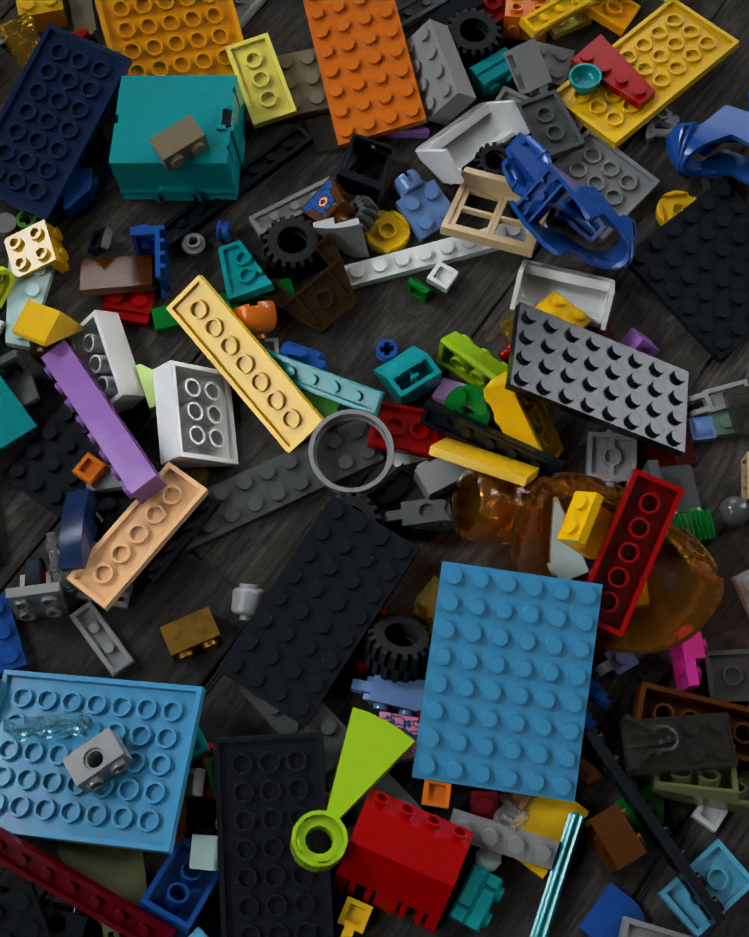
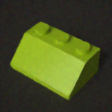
M454 331L440 340L437 362L467 384H475L484 389L493 378L508 370L507 363L499 362L487 349L479 348L465 334L461 335Z

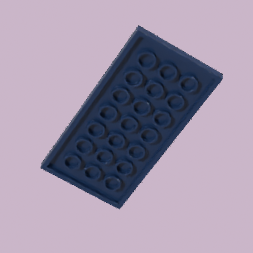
M48 23L0 112V202L35 218L50 222L120 88L121 76L127 75L133 63L131 58Z

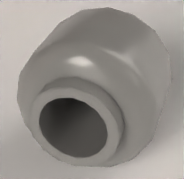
M239 583V587L234 588L232 591L231 611L234 614L240 615L239 620L249 621L266 596V592L260 589L258 584Z

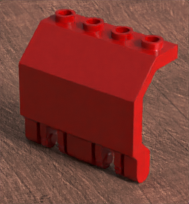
M371 788L347 844L332 888L343 892L347 881L350 880L346 894L352 896L358 884L364 886L366 889L363 894V902L369 903L371 895L375 891L376 894L371 905L394 915L400 902L402 904L397 917L402 919L409 907L414 908L418 911L415 914L413 924L420 926L424 914H427L422 928L434 933L458 878L474 832L461 825H456L442 819L435 814L419 809L410 803H405L384 792Z

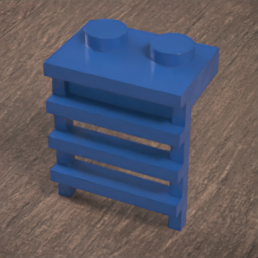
M146 224L130 227V236L135 254H152L153 258H155V277L160 284L161 299H166V291L171 290L168 266L170 265L168 255L170 248L164 225L149 226Z

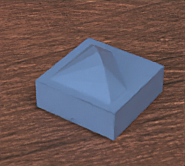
M712 415L687 419L686 424L691 444L716 440L717 435Z

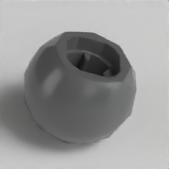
M730 496L721 502L719 508L728 526L740 527L748 521L749 503L745 499L738 496Z

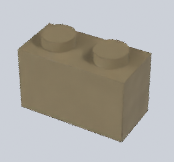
M190 114L149 139L155 154L168 172L182 167L185 162L203 154L206 149L210 148L204 132Z

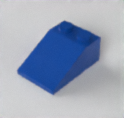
M185 837L184 844H175L172 854L168 855L138 905L145 911L177 928L174 937H188L219 881V871L190 869L192 841Z

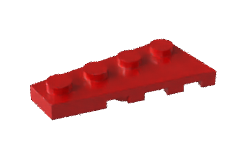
M602 34L571 59L572 67L581 63H590L597 66L602 73L600 85L638 110H641L655 97V90Z

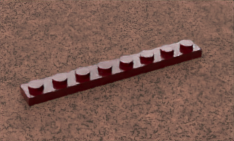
M0 827V864L125 937H174L177 928Z

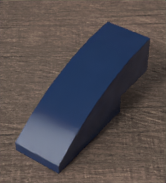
M90 488L67 493L59 536V558L62 572L86 568L98 531L94 518L100 502Z

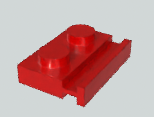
M145 291L105 295L102 311L117 312L122 324L148 328L149 319L152 314L151 309H153L156 298L155 293Z

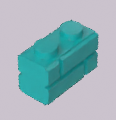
M506 47L473 65L468 70L469 81L482 98L489 94L495 95L505 84L511 85L515 82L503 55V52L508 50Z
M473 864L450 909L448 917L476 933L479 932L480 928L486 930L493 915L489 913V909L493 902L499 903L505 889L501 887L503 880Z

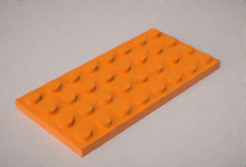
M303 0L340 149L348 147L353 132L370 139H376L428 123L395 0Z

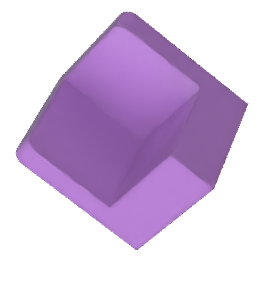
M633 327L619 342L653 357L659 352V349L648 337Z

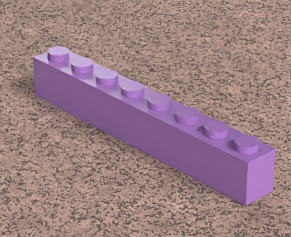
M63 340L41 358L46 364V367L43 368L52 380L55 379L57 381L54 386L62 396H67L68 399L65 402L73 412L77 411L79 414L76 419L84 429H89L90 432L87 436L95 446H100L99 454L107 464H112L113 467L110 471L118 481L122 480L125 485L122 489L130 499L135 497L143 504L167 486L76 351Z

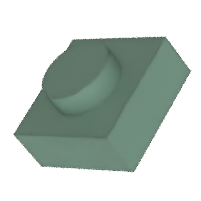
M735 410L711 414L717 438L739 435L740 428Z

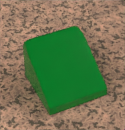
M409 278L407 281V293L425 304L435 293V290L416 278Z

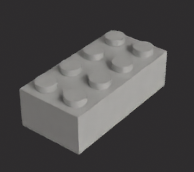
M429 19L406 43L426 118L428 121L447 125L477 98L448 26Z

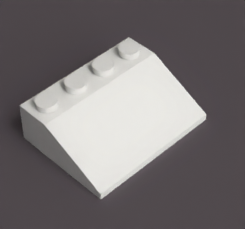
M173 360L153 369L161 465H166L168 462L176 467L239 465L231 385L217 369Z

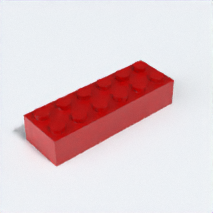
M636 468L632 470L585 581L603 584L597 627L623 637L685 491L684 488Z

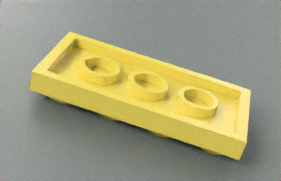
M268 32L225 47L234 75H237L242 97L254 129L298 115Z

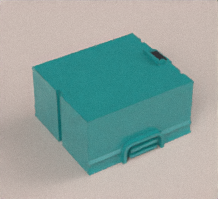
M237 75L121 76L116 109L118 123H114L109 165L119 185L123 199H156L157 202H161V197H164V201H194V198H198L201 203H203V197H205V200H214V198L221 200L238 199L240 170L244 163L246 142L244 132L247 110ZM190 114L204 132L210 148L206 149L203 154L185 162L182 167L168 172L155 154L149 139Z

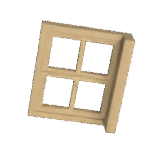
M465 166L462 174L465 182L460 184L441 225L440 234L532 258L538 240L529 231L524 242L495 234L499 222L526 229L520 220L502 216L506 205H510L511 200L517 203L521 197L511 191L505 176ZM469 195L497 201L498 204L494 213L465 206ZM549 211L539 222L543 226L546 222ZM461 212L490 219L486 231L456 224Z

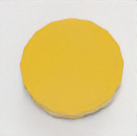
M679 190L664 194L655 209L659 225L663 226L697 198L688 195V192Z
M379 211L380 218L375 221L377 226H373L370 233L365 232L364 234L366 243L372 250L381 254L403 250L410 238V225L408 221L397 211Z

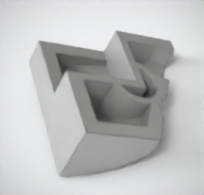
M334 217L313 223L314 230L323 237L331 233L337 248L345 254L357 258L369 257L367 243L358 218L335 223Z

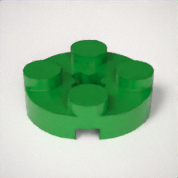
M475 384L458 386L445 399L444 406L485 425H488L493 418L494 413L490 404H487L485 401L483 388ZM470 404L471 410L474 413H467L464 406Z

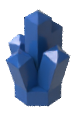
M287 341L283 343L279 354L326 371L328 369L326 361L323 360L322 353L311 348Z

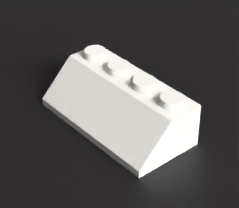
M94 310L80 323L83 330L68 336L71 346L79 355L117 413L132 409L146 396L119 314L117 312Z

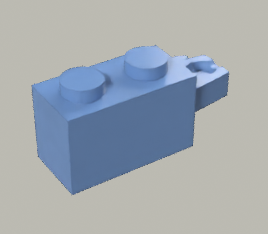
M380 675L368 676L367 681L353 678L351 692L363 694L362 700L368 701V705H372V709L376 711L388 712L389 709L398 711L400 715L414 717V715L417 716V710H421L425 680H409L408 683L397 681V683L391 682L392 680L381 679Z

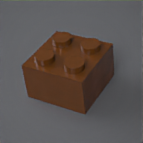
M617 803L590 818L582 825L583 832L609 874L622 869L647 853L644 849L646 843L638 831H633L629 824L631 822L629 814L623 807L619 808Z

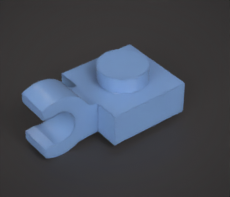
M626 641L602 655L605 662L594 667L592 674L598 680L612 671L617 678L637 666L639 661Z

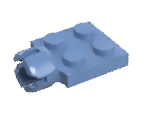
M410 169L406 171L407 176L402 173L394 181L393 187L400 196V200L396 201L395 207L408 221L411 230L418 240L422 242L440 231L451 203L434 179L425 182L416 170Z

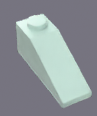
M555 496L552 502L549 546L551 562H548L547 566L552 577L557 576L558 578L570 580L589 572V568L583 555L556 539L566 514L558 496Z

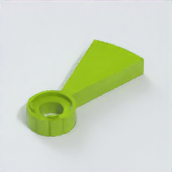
M353 707L327 810L310 811L304 814L293 827L290 850L297 864L311 872H324L332 869L341 861L348 843V833L341 820L412 748L414 740L388 721L370 712ZM314 830H321L329 835L332 846L329 851L323 854H316L308 849L305 837Z

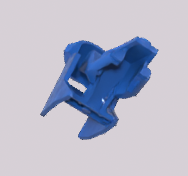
M749 91L747 94V111L725 105L702 124L698 125L697 122L679 123L669 132L666 140V152L676 174L694 177L731 176L749 185V157L723 148L705 160H691L697 153L706 157L723 142H740L749 147Z
M519 132L505 149L508 158L506 157L502 162L501 169L511 191L521 197L517 203L511 200L510 206L524 227L543 247L555 256L569 253L585 260L589 265L609 270H621L629 266L635 255L637 234L635 220L624 214L619 216L595 187L578 184L552 164L550 152L535 138ZM566 191L570 194L567 199L562 197ZM554 207L557 209L555 212L556 218L567 222L590 243H594L598 236L608 227L619 233V243L613 248L604 251L588 250L570 238L560 228H545L539 222Z

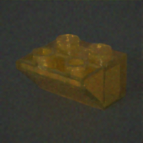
M26 12L0 25V35L19 69L26 66L40 40L35 30L38 28L37 23L32 15L28 16Z

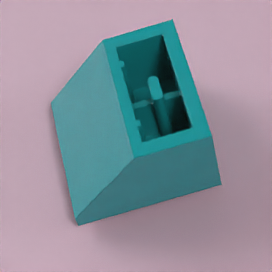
M415 346L410 347L374 370L375 375L397 404L408 405L441 384V370L428 353Z

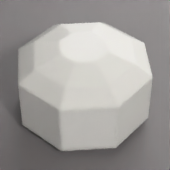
M479 848L475 853V864L488 872H493L501 864V854Z

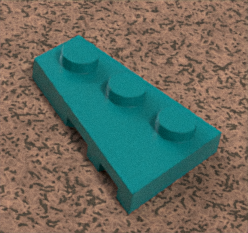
M240 240L218 248L227 300L230 305L276 290Z

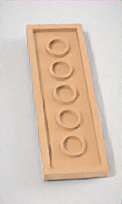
M170 462L159 472L167 486L143 504L135 499L91 549L86 568L73 570L66 578L68 582L106 611L112 607L209 494L208 489Z

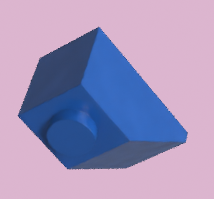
M92 167L77 168L63 195V211L67 221L75 219L96 200V191L100 190L99 177H95Z

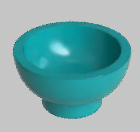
M590 63L578 64L569 72L571 86L581 95H588L595 90L602 78L600 69Z

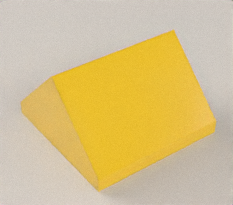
M28 299L12 331L16 336L46 347L82 331L83 327L63 312Z

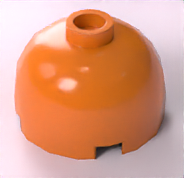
M274 301L257 302L258 305L250 306L246 304L232 309L258 341L265 340L266 334L271 333L276 327L278 318Z

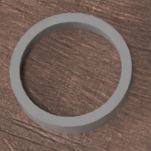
M346 409L327 416L318 424L310 438L308 455L312 470L323 486L337 494L346 495V492H351V496H356L357 493L366 494L371 492L388 477L394 462V444L388 428L379 418L366 411ZM348 420L362 421L373 426L382 435L387 447V460L380 475L369 484L355 488L341 487L329 481L321 472L317 462V448L324 433L335 424Z

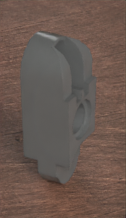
M426 498L401 502V510L387 511L380 515L381 525L391 530L399 529L400 536L447 531L457 526L456 511L450 503L442 499L430 500Z

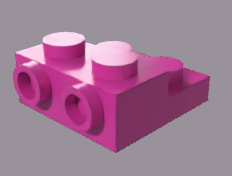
M697 628L682 630L668 645L676 690L689 693L700 685L699 682L702 681L701 668L697 665L706 658L705 655L708 653L707 642L705 639H702L701 631L697 632Z

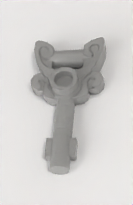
M667 108L663 109L645 124L647 126L644 136L645 143L652 142L654 138H667L669 132L679 124V117L677 115L672 116V112ZM659 126H662V127H665V128H668V129H655V128H656V127H659Z

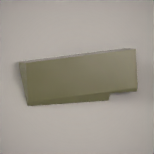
M654 754L651 796L749 815V773L737 772L736 762Z

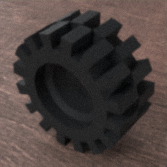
M492 142V146L489 143H486L484 148L481 146L479 152H476L473 168L505 176L502 169L494 170L486 165V162L489 160H497L502 163L506 157L508 158L504 144L500 143V146H496L497 142Z

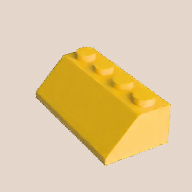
M507 371L493 378L483 389L485 401L487 404H490L494 413V420L500 426L502 433L558 458L564 447L545 405L505 389Z

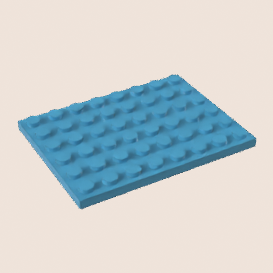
M442 561L412 770L413 778L575 802L603 584Z
M4 669L0 683V827L15 836L172 854L206 689L202 686ZM107 727H110L120 736L134 761L128 764L122 773L113 775L104 781L102 787L86 793L75 785L62 759ZM103 757L97 760L95 767L101 765Z

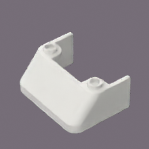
M514 100L482 102L466 111L417 147L415 152L419 159L443 183L449 185L462 184L465 182L462 177V168L475 159L476 152H479L481 146L484 148L486 143L492 146V142H497L496 145L499 146L500 143H503L505 146L519 132L527 135L530 131Z
M522 261L511 300V310H514L520 302L536 307L555 291L591 317L590 326L600 327L601 324L600 330L605 331L615 294V280L536 261Z

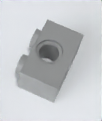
M107 727L62 759L75 785L86 793L99 789L104 784V781L113 775L122 773L127 768V765L134 761L120 736L110 727ZM103 757L101 765L95 767L97 760Z

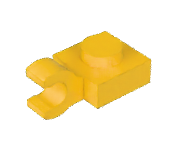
M348 896L337 921V924L344 926L340 937H352L354 931L362 935L373 907Z

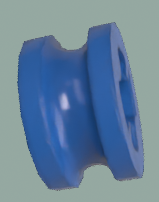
M218 220L216 240L225 239L226 242H229L231 222L226 221L223 223L222 220Z
M391 339L381 340L376 347L378 360L386 363L396 357L398 353L397 344ZM385 347L389 348L390 355H384Z

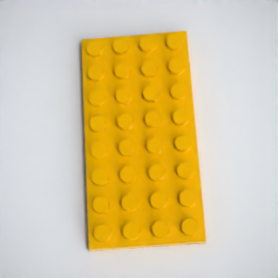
M668 0L612 45L655 90V97L641 110H638L600 84L590 94L581 95L576 92L569 80H567L556 91L572 118L580 121L585 128L616 149L738 49L740 41L680 1Z

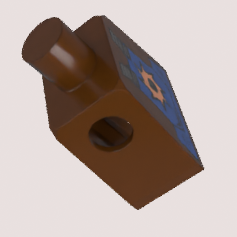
M331 176L300 209L315 222L334 217L335 223L350 220L356 213V208L346 189Z

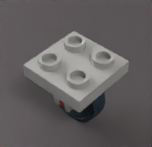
M42 557L28 558L26 561V574L20 575V587L5 589L6 600L17 620L32 621L37 617H59L62 614L70 613L69 602L60 583L55 582L52 571H47Z

